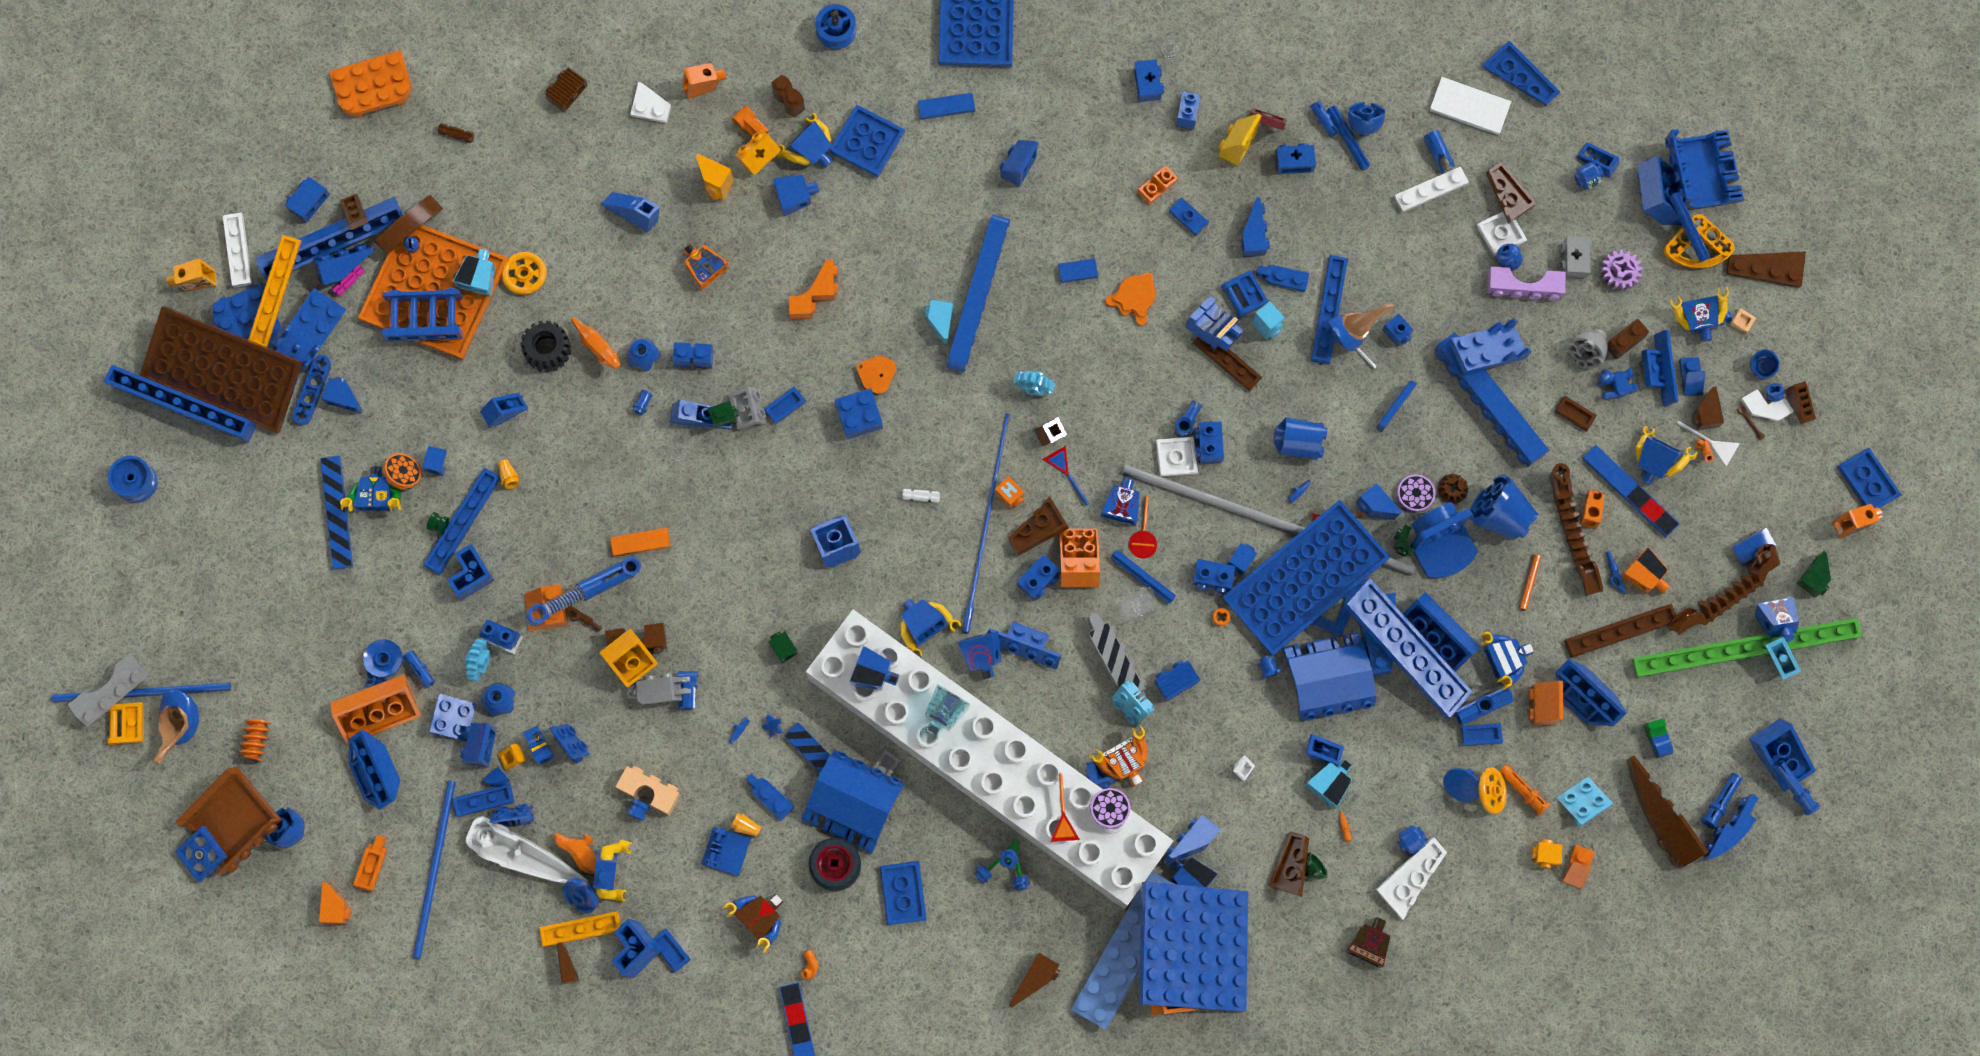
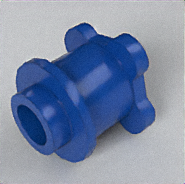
M1269 655L1259 659L1260 663L1257 665L1262 670V680L1280 674L1281 669H1277L1274 662L1275 658H1271Z

